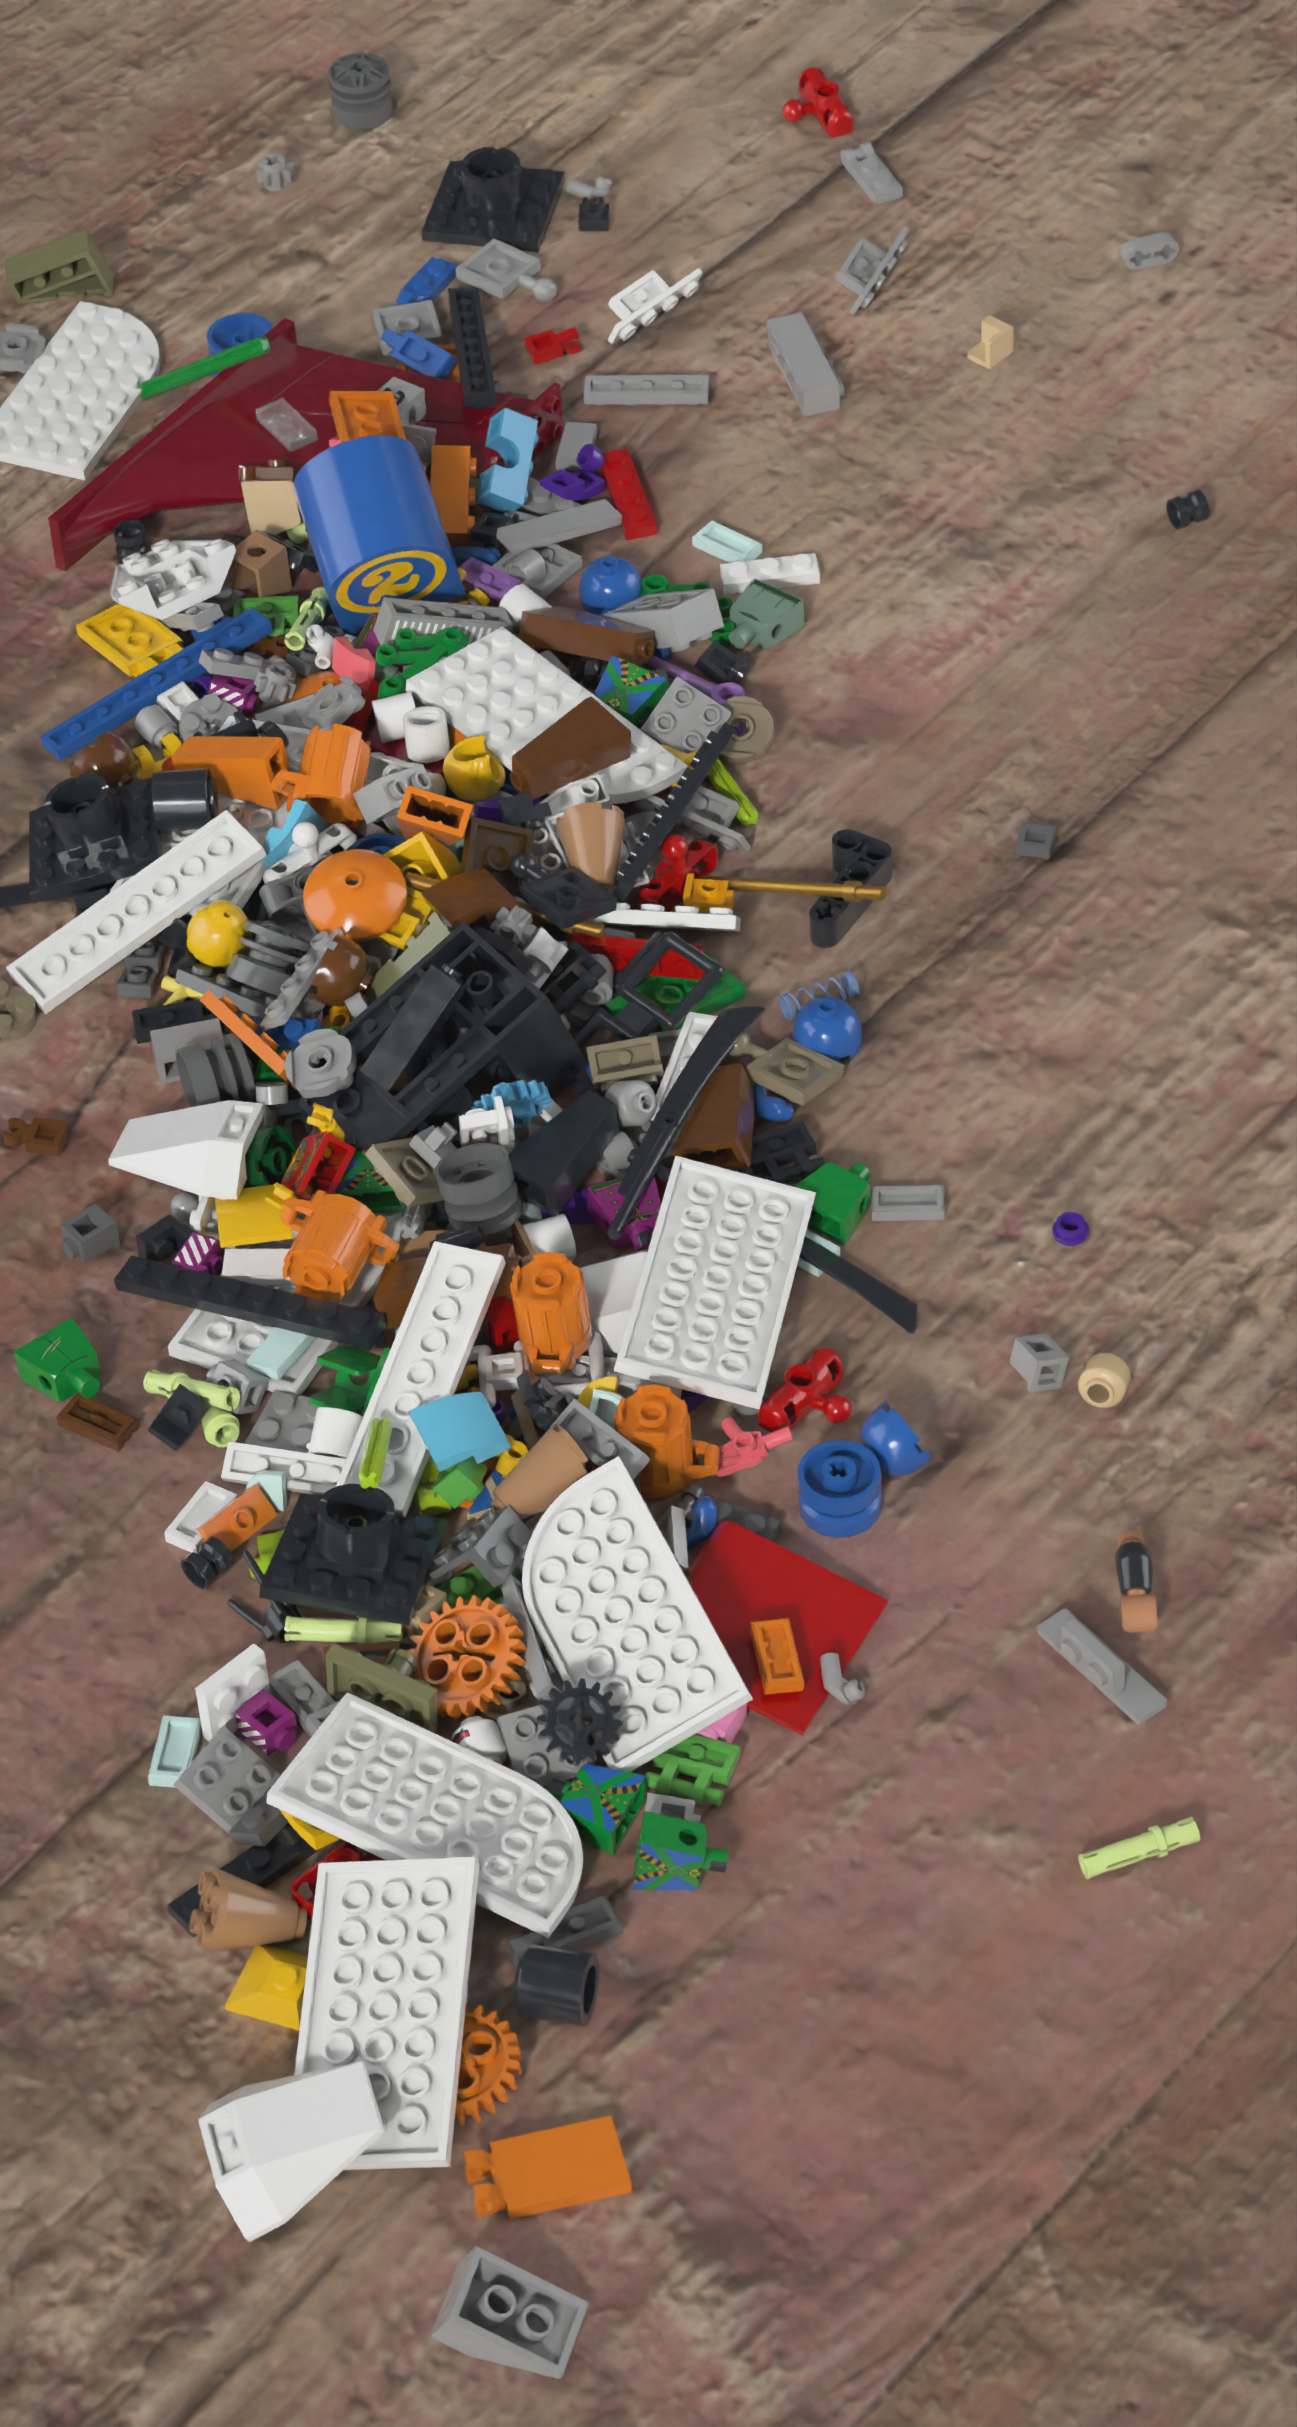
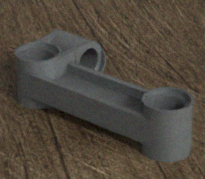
M305 868L284 878L272 880L260 889L259 895L270 921L282 923L299 916H305L313 936L320 933L309 920L303 901L304 887L314 868Z

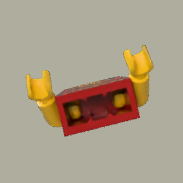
M316 1103L313 1104V1113L311 1117L308 1116L307 1123L319 1127L321 1132L305 1137L301 1141L282 1179V1183L276 1182L272 1195L266 1198L268 1203L282 1211L285 1200L289 1197L310 1201L313 1194L318 1190L325 1191L324 1195L334 1194L356 1148L344 1142V1132L334 1120L333 1110ZM297 1211V1214H298V1215L304 1214V1213H301V1212Z

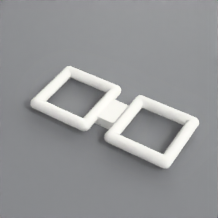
M594 1331V1340L588 1349L592 1382L606 1377L602 1337L598 1332ZM520 1341L514 1344V1353L492 1355L491 1349L487 1345L472 1347L467 1362H478L480 1392L483 1393L490 1408H493L496 1404L495 1391L516 1388L518 1390L516 1378L526 1370L531 1372L529 1357L521 1348ZM591 1382L554 1386V1388L564 1395L569 1394L577 1399L583 1389Z

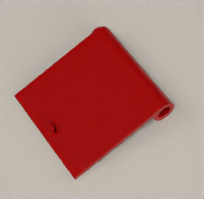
M731 1521L719 1522L686 1571L694 1579L690 1585L753 1700L747 1703V1708L802 1736L830 1695L823 1686L820 1657L826 1653L838 1654L842 1675L888 1605V1600ZM789 1618L804 1679L803 1691L765 1695L750 1634V1625L754 1621Z

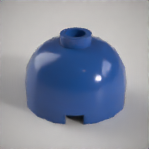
M617 556L601 557L589 563L581 574L579 584L581 605L590 614L599 615L606 608L613 610L641 597L642 579L634 564L627 559Z
M820 997L802 1006L794 1018L792 1038L793 1041L840 1063V1058L850 1054L851 1059L861 1048L862 1025L857 1012L846 1001L835 997Z
M887 1401L877 1407L865 1419L861 1428L860 1440L864 1447L873 1452L879 1460L880 1468L888 1475L896 1477L910 1475L932 1459L927 1449L922 1451L917 1445L920 1441L919 1438L894 1408L890 1410Z

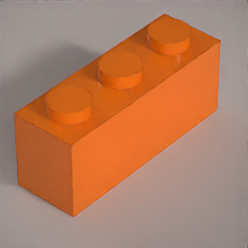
M432 445L431 489L450 546L468 547V535H471L470 530L475 525V516H469V506H475L476 487H470V477H476L477 458H471L470 446Z

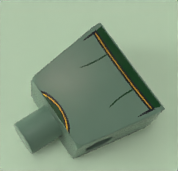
M754 578L731 606L730 620L734 623L735 629L729 634L730 642L739 649H742L748 643H752L764 650L771 649L805 626L804 601Z

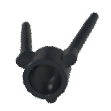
M245 1550L243 1557L258 1583L261 1584L264 1574L250 1552ZM233 1599L228 1600V1606L261 1631L268 1642L275 1638L279 1643L289 1642L285 1641V1633H287L285 1631L286 1616L302 1617L295 1604L286 1603L287 1605L279 1601L269 1600L272 1606L265 1612L266 1620L264 1624Z

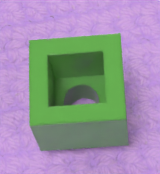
M472 1456L439 1472L433 1490L455 1509L464 1500L467 1499L471 1502L481 1493L484 1488L482 1480L488 1467L482 1462L477 1464Z

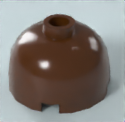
M107 731L95 738L100 743L93 749L87 745L82 750L70 771V776L75 779L83 774L99 775L106 780L109 788H115L133 782L132 775L135 768V758L128 744L113 731Z
M337 934L332 940L338 943L337 947H335L334 951L331 949L326 950L314 977L312 985L318 987L317 992L309 993L311 999L332 1007L345 1006L344 1000L358 992L365 995L373 979V976L367 974L369 961L365 951L354 941Z

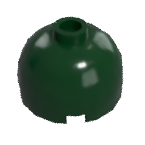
M258 1127L245 1154L247 1180L243 1188L274 1185L276 1182L282 1183V1179L292 1161L291 1151H297L295 1141L285 1127Z

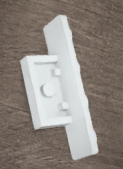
M698 268L669 287L652 270L613 296L608 306L620 317L621 321L613 328L608 341L614 344L620 339L623 341L627 340L635 333L637 327L642 324L644 326L649 325L654 321L659 312L662 310L668 312L678 303L681 297L685 296L688 298L693 295L700 286L698 281L703 272Z
M501 1096L494 1097V1110L486 1111L485 1109L478 1108L459 1116L461 1147L475 1143H498L508 1153L515 1149L513 1142L515 1141L514 1121L511 1107L503 1106Z

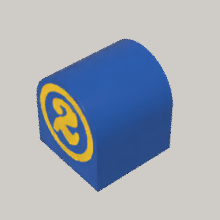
M394 436L361 437L328 448L313 457L301 468L295 477L293 490L330 606L344 633L352 635L362 631L370 615H378L383 597L446 603L466 596L430 483L418 451L413 444Z

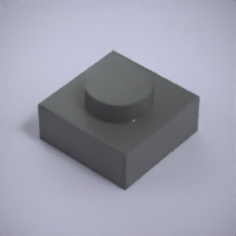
M1022 822L1016 842V855L1049 859L1056 837V826Z

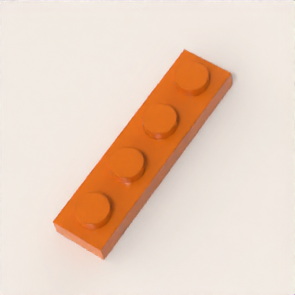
M208 990L200 1001L296 1090L285 1072V1060L288 1053L283 1051L279 1055L275 1051L279 1045L265 1032L259 1036L255 1032L259 1026L245 1013L239 1017L236 1012L240 1008L225 994L219 999Z

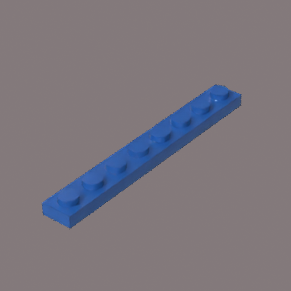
M254 608L248 609L40 736L42 746L59 761H62L84 746L97 740L95 738L100 734L111 731L120 724L125 723L137 715L141 709L154 705L157 702L158 695L183 681L187 684L200 675L205 674L207 670L199 663L202 650L214 652L215 648H222L233 652L235 655L273 631L271 622Z

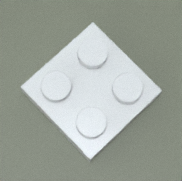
M254 1643L195 1688L203 1737L207 1741H210L223 1725L234 1733L237 1730L234 1711L262 1689L270 1693L265 1653Z

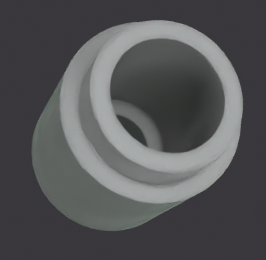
M151 705L145 707L137 714L135 728L154 749L163 752L162 749L167 747L161 742V737L172 732L180 740L178 725L160 706Z
M591 954L607 972L597 980L599 984L592 991L588 989L580 997V1000L590 1005H602L607 1003L612 997L614 968L606 956Z

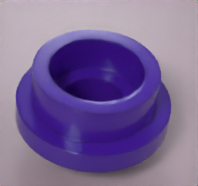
M1066 1212L1057 1218L1053 1224L1052 1233L1054 1239L1060 1244L1075 1246L1083 1243L1088 1238L1089 1226L1082 1215L1075 1212Z

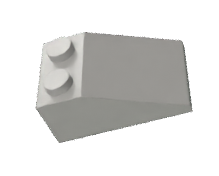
M714 588L645 594L602 614L606 618L655 630V647H671L672 652L691 647L690 642L693 640L701 641L713 636L712 631L724 626Z
M475 2246L457 2265L430 2337L471 2357L560 2379L564 2374L589 2302Z

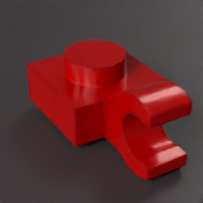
M568 328L558 334H555L553 329L524 338L525 349L534 365L563 357V351L568 354H576L581 351L578 341L571 342L574 339L580 338L576 328Z

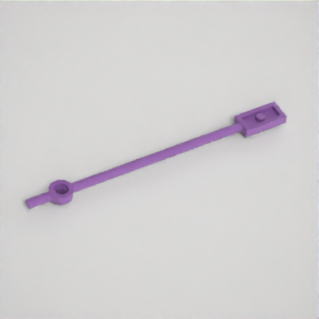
M470 557L460 566L467 573V576L462 581L464 589L473 592L477 588L487 595L491 603L498 606L510 589L521 584V580L473 557ZM652 655L651 663L643 664L653 670L665 668L668 677L675 680L678 676L722 705L732 697L745 696L744 689L736 683L727 682L715 685Z

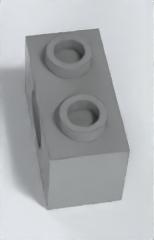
M423 764L378 778L353 793L367 825L397 815L407 785L437 794Z

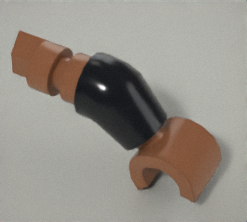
M1137 1526L1133 1531H1126L1118 1537L1115 1554L1116 1571L1122 1594L1120 1595L1122 1627L1129 1633L1151 1632L1158 1625L1155 1594H1149L1152 1592L1153 1576L1151 1553L1144 1544L1141 1528Z

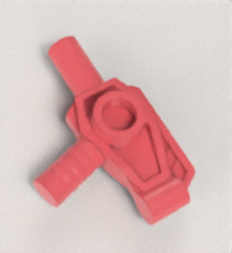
M732 1417L724 1419L721 1427L731 1441L720 1448L718 1472L715 1475L724 1477L742 1469L758 1465L769 1456V1449L794 1440L789 1426L762 1436L761 1432L757 1430L743 1432Z

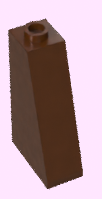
M564 606L522 611L519 639L528 646L609 661L612 656H616L634 665L651 663L655 650V630Z
M592 696L588 697L512 756L511 783L523 794L529 793L531 800L571 782L580 780L630 758L631 731Z
M741 1063L718 1066L695 1100L672 1149L675 1156L732 1171L750 1167L755 1088Z
M508 1243L473 1249L504 1257L506 1264L492 1299L511 1294L510 1283L512 1282L514 1271L518 1265L520 1269L524 1266L521 1256L515 1255L513 1244ZM428 1256L385 1264L373 1296L377 1313L385 1315L387 1323L385 1329L401 1325Z

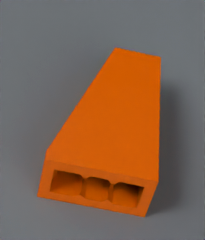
M189 736L171 757L175 770L208 767L211 776L215 778L218 794L279 810L288 799V796L274 791L270 786L271 781L280 770L283 769L291 772L282 738Z
M407 785L397 820L405 840H409L425 830L447 848L463 839L473 805Z

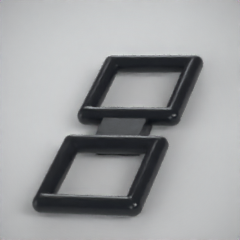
M666 932L617 986V994L629 1002L616 1017H613L605 1010L597 1009L572 1037L579 1049H581L601 1025L623 1041L649 1036L658 1024H661L668 1030H673L723 976L724 968L674 933ZM671 948L706 973L673 1011L668 1013L634 988ZM578 1075L567 1084V1086L580 1095L590 1090L601 1097H605L602 1091H594L593 1086Z

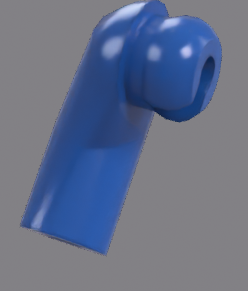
M492 546L487 548L454 547L452 549L456 563H464L470 557H473L493 566L501 557L499 550Z

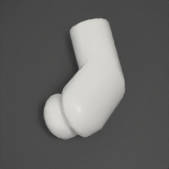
M311 625L306 630V636L308 637V644L317 652L315 664L321 669L329 668L332 662L334 639L327 632L323 631L320 625Z

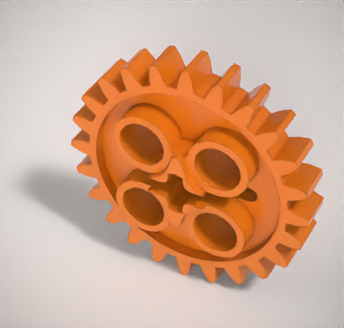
M473 1595L468 1604L462 1597H458L456 1608L444 1602L443 1614L438 1615L433 1610L430 1612L432 1618L430 1625L424 1622L419 1623L420 1628L424 1632L421 1636L412 1635L410 1639L417 1646L415 1649L406 1650L418 1662V1668L410 1678L424 1680L432 1688L436 1689L437 1714L442 1718L448 1714L454 1720H458L461 1713L468 1718L473 1717L475 1708H478L484 1714L488 1713L487 1703L491 1700L495 1704L500 1705L501 1700L498 1694L501 1691L511 1694L513 1691L507 1683L509 1680H520L521 1678L514 1669L515 1667L525 1665L526 1661L517 1654L527 1650V1646L519 1640L525 1634L517 1626L518 1620L500 1603L496 1605L490 1598H486L482 1602L476 1595Z
M467 2002L455 2118H457L461 2127L465 2126L466 2116L472 2115L477 2122H481L480 2111L483 2109L495 2114L496 2110L493 2103L495 2100L503 2103L509 2101L505 2089H517L515 2077L522 2075L519 2062L523 2060L520 2047H518L517 2036L515 2033H511L508 2021L500 2022L496 2011L486 2016L483 2005H479L473 2013H470ZM481 2052H487L484 2055H477ZM471 2085L466 2089H460L463 2086Z

